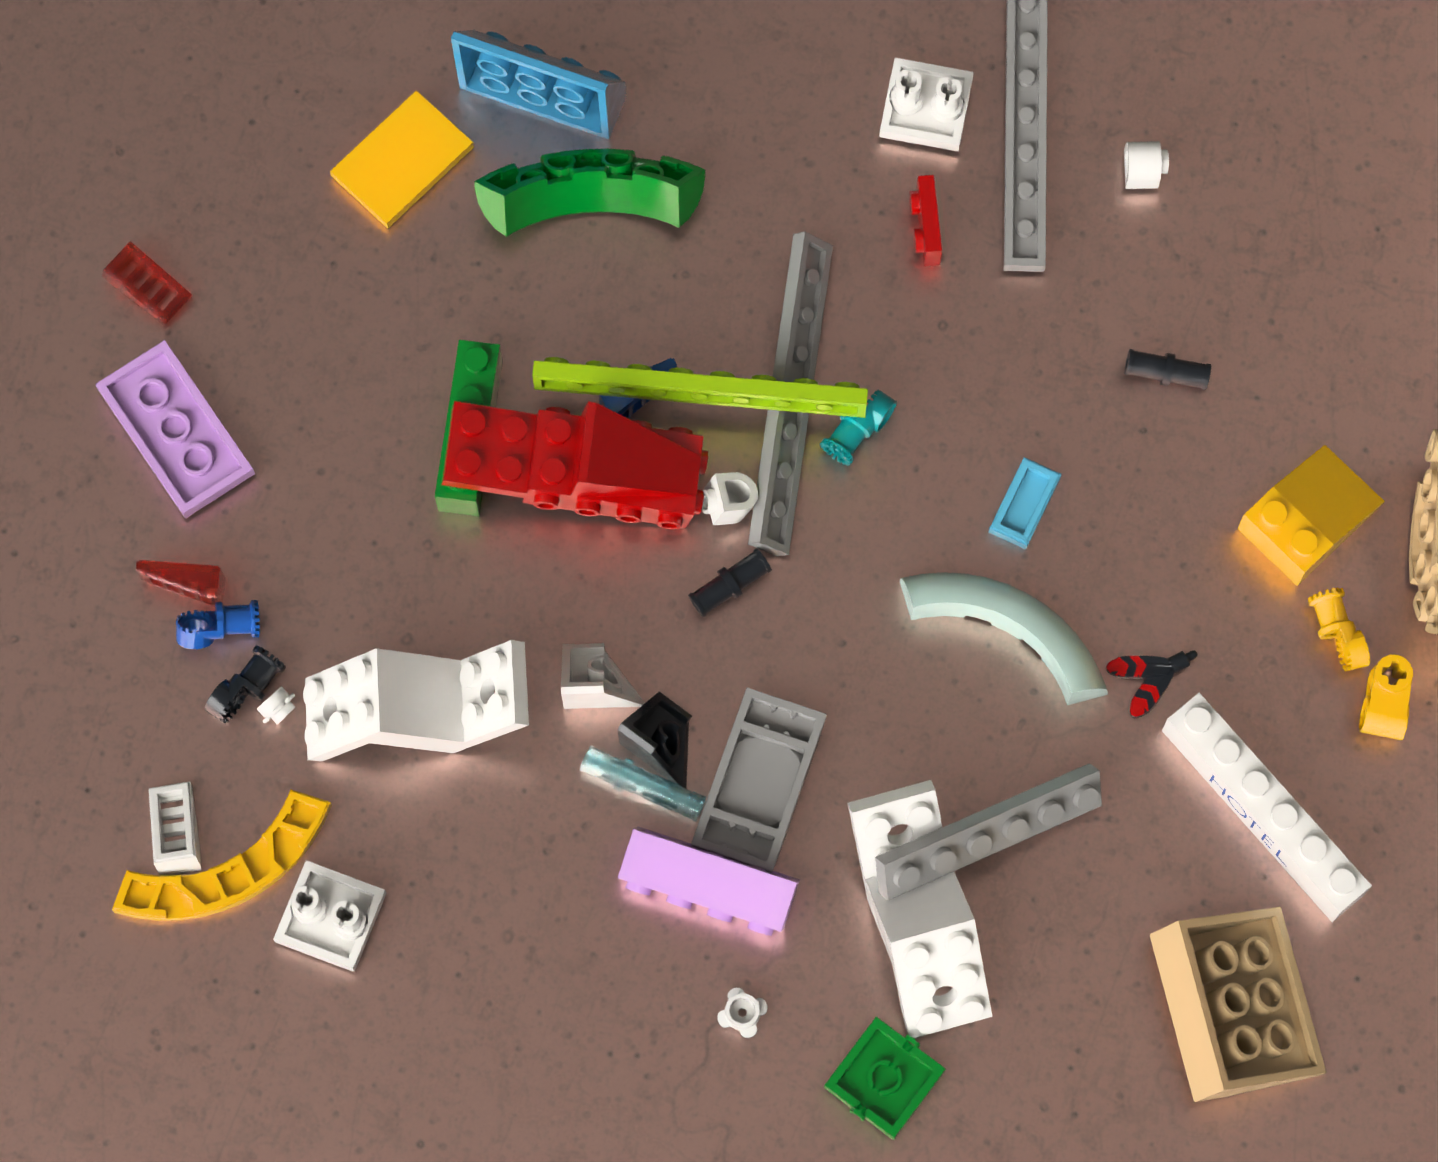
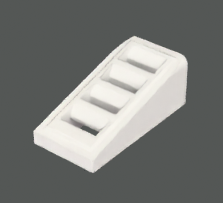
M191 782L149 788L153 860L159 875L174 876L200 871L202 869ZM183 800V806L161 809V804ZM184 818L183 822L163 825V821ZM186 836V839L165 842L167 837Z

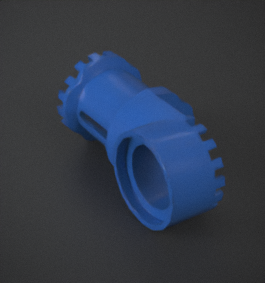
M251 600L249 605L224 606L222 602H215V611L201 610L198 612V610H194V614H191V611H187V615L184 612L181 613V616L178 615L176 619L177 643L187 649H203L210 646L214 639H224L225 635L251 634L253 638L259 637L260 624L258 622H260V618L257 617L259 616L258 600Z

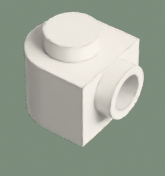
M1160 141L1126 142L1124 149L1126 189L1159 187L1161 174H1168L1169 170L1168 149H1161Z
M715 473L702 490L704 492L702 512L711 515L713 525L738 523L744 519L758 500L757 486L750 477L743 473Z

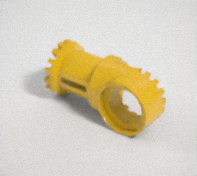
M1331 588L1330 593L1326 589V594L1320 591L1318 594L1309 596L1307 598L1309 606L1315 608L1321 628L1318 631L1319 639L1335 638L1336 650L1339 651L1338 658L1343 657V660H1340V664L1344 671L1369 666L1370 656L1367 642L1362 631L1356 630L1354 621H1349L1342 600L1345 596L1344 589Z

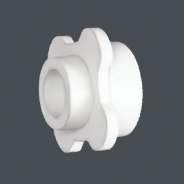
M733 988L728 992V1002L725 1009L718 1013V1023L723 1028L732 1027L740 1031L744 1038H751L757 1033L756 1024L760 1016L767 1012V1003L762 998L755 999L753 996L744 993V990L741 988ZM745 1009L747 1012L746 1016H739V1010Z

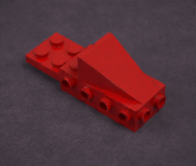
M454 401L442 485L523 498L522 503L533 504L535 507L544 510L565 509L575 511V513L583 516L593 517L602 515L615 517L617 520L626 523L646 522L657 524V526L664 529H686L694 514L700 515L704 492L697 488L699 475H705L708 451L702 450L704 436L694 435L693 431L688 428L671 427L668 430L652 428V424L649 422L630 420L597 402L588 401L581 416L571 415L568 409L561 407H548L546 410L539 409L537 414Z

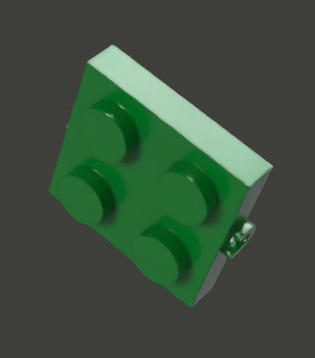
M875 1017L826 1082L824 1088L850 1107L849 1111L852 1114H856L861 1121L866 1119L894 1140L943 1075L946 1068L920 1050V1044L909 1035L903 1037L878 1017Z

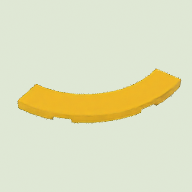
M290 789L287 799L275 820L261 835L262 837L245 852L234 856L224 863L209 868L208 871L193 875L157 876L126 870L112 911L133 918L165 921L204 917L240 905L264 892L280 880L302 858L323 827L332 804L329 801Z

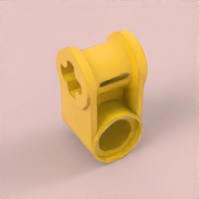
M1387 655L1370 670L1365 698L1360 712L1359 732L1403 740L1409 719V698L1413 678L1412 666L1404 657L1400 655ZM1387 669L1392 671L1393 678L1398 679L1393 685L1388 684L1389 678L1386 675H1382Z

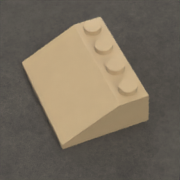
M1281 907L1179 920L1149 934L1194 1102L1229 1097L1327 1073Z

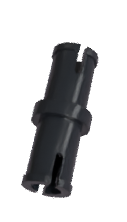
M1129 349L1124 374L1160 380V385L1169 386L1170 383H1176L1206 390L1211 374V364L1176 359L1175 354L1171 353L1160 356Z
M756 548L751 554L729 569L723 567L718 570L717 577L695 592L688 594V597L699 614L704 617L708 612L733 596L736 599L743 594L742 589L767 572H771L772 569L763 554Z

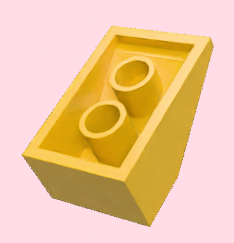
M1324 444L1259 499L1243 515L1238 530L1298 586L1380 508L1385 501Z

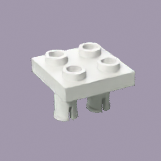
M895 58L879 137L959 152L974 72Z
M306 860L273 940L275 943L355 972L387 892L385 889Z

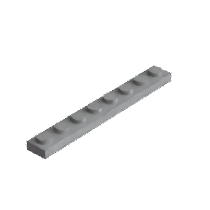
M1006 0L1004 271L1044 272L1046 267L1048 0Z
M806 231L793 234L773 377L776 378V381L793 382V380L798 378L814 380L833 245ZM778 410L767 411L757 479L758 500L753 507L748 545L777 557L789 555L809 413Z

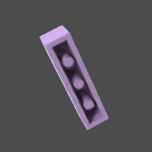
M639 826L632 831L618 875L619 879L627 881L626 888L631 891L650 895L651 891L655 890L667 894V902L687 909H691L692 903L709 908L708 916L726 922H731L734 916L749 921L748 929L772 936L774 930L782 932L785 928L800 879L776 871L770 873L765 869L747 865L714 852L705 851L691 846L690 843Z

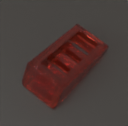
M131 241L102 272V277L164 326L192 297L189 291ZM133 261L138 266L127 278L123 277L121 273ZM146 271L151 276L137 289L133 283ZM157 281L163 285L161 289L151 299L146 297L145 294ZM169 291L173 292L176 297L162 311L157 304Z
M148 560L136 562V571L141 579L147 583L214 607L215 602L223 603L226 578L219 566Z

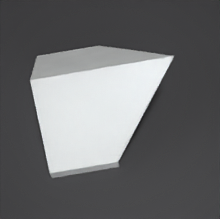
M604 643L562 644L561 696L564 709L641 707L645 703L606 653Z

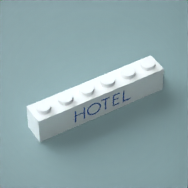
M1200 693L1195 695L1167 719L1162 732L1331 922L1335 921L1366 894L1372 885Z

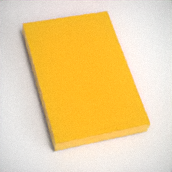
M416 90L344 157L330 173L332 178L385 227L389 228L474 148V144Z

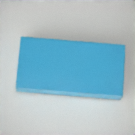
M1024 457L988 533L1026 550L1062 474Z

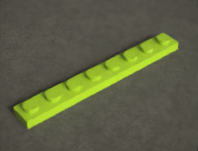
M547 357L544 361L534 360L532 374L534 390L865 418L868 396V389L860 388L858 384L852 382H838L835 386L818 385L817 381L808 378H798L793 380V382L776 381L775 377L769 375H754L752 379L736 378L734 374L725 371H714L710 375L693 374V371L690 369L679 367L671 368L669 372L654 371L651 367L643 364H631L627 368L610 367L609 363L597 360L588 361L586 365L571 364L568 360L560 357Z

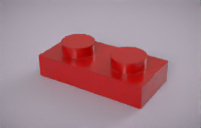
M922 175L917 178L916 190L909 192L911 215L919 216L920 228L913 230L915 253L923 254L924 267L939 266L942 245L934 175Z

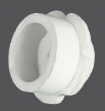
M282 686L279 687L257 708L265 717L262 722L267 723L272 719L278 724L295 708L290 702L295 696L294 693L289 695Z

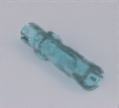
M593 746L589 747L582 761L580 771L605 780L614 785L613 789L622 792L624 789L664 808L675 811L692 821H697L707 796L690 791L665 778L647 772L635 766V761L626 758L624 761L604 753Z

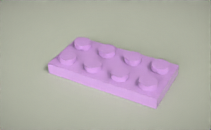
M165 340L95 384L185 519L255 474L241 450Z

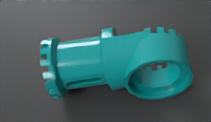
M878 389L871 395V398L874 400L868 399L865 418L840 416V424L829 439L824 438L820 447L827 452L828 456L834 454L832 459L835 460L838 457L837 462L849 466L854 460L853 453L863 439L870 438L874 431L878 433L887 423L897 406L896 400Z

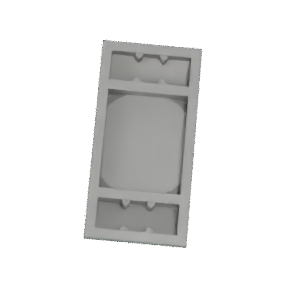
M747 687L691 846L708 852H714L726 858L747 865H753L772 873L809 772L827 714Z

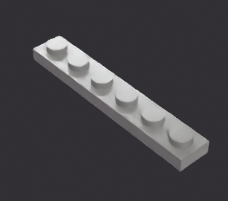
M1089 763L876 856L875 864L879 893L887 900H891L1102 806L1100 770Z

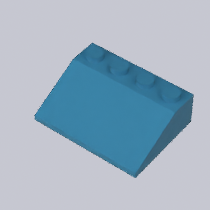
M476 30L453 32L451 43L460 89L608 140L610 139L626 100L625 81H622L619 76L606 70L595 72L584 68L580 62L568 57H563L560 60L546 55L542 49L533 45L526 44L522 47L509 42L507 38L495 32H487L486 34Z

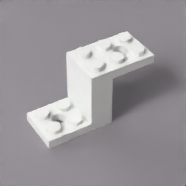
M509 640L462 660L376 648L305 678L303 699L306 704L307 727L305 729V742L307 744L308 760L322 762L369 743L456 753L528 726L525 642Z
M928 780L848 802L867 900L893 965L907 1034L912 1038H918L992 1017L975 919L955 872H951L891 900L884 898L878 891L876 856L942 828L936 790L932 781ZM896 825H908L906 830L900 834H888L890 829ZM952 986L948 993L939 996L934 995L940 987Z

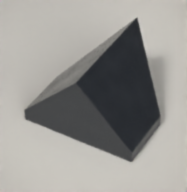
M659 691L618 727L619 743L686 793L689 721L692 715Z

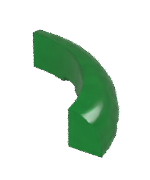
M580 149L544 154L540 157L539 163L517 168L515 163L506 165L474 181L477 202L484 216L497 231L506 237L526 226L546 219L586 212H618L641 215L680 228L691 217L699 204L704 191L705 169L668 156H661L660 161L637 158L633 150Z

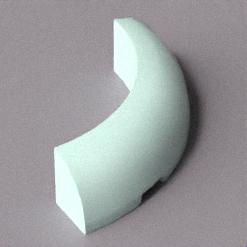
M927 573L900 579V585L911 620L938 616H969L991 622L993 626L1006 631L1019 640H1024L1041 656L1042 661L1051 671L1061 688L1067 705L1108 695L1101 672L1079 636L1059 615L1028 593L1003 582L965 573Z

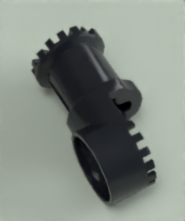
M256 645L252 650L253 657L241 673L234 674L230 680L222 681L215 688L206 702L205 711L223 723L229 722L227 718L231 720L233 716L230 714H237L236 710L241 708L240 705L244 703L248 695L259 701L264 698L263 691L277 672L283 673L286 669L284 663L279 661L278 658L273 660V654L268 657L269 651Z

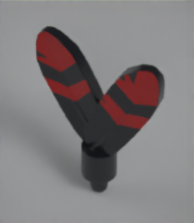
M1195 650L1186 654L1181 651L1167 659L1157 656H1122L1110 661L1106 666V670L1109 674L1121 679H1146L1131 700L1130 714L1134 718H1139L1149 713L1155 707L1172 681L1174 673L1190 666L1189 661L1195 659L1198 653Z

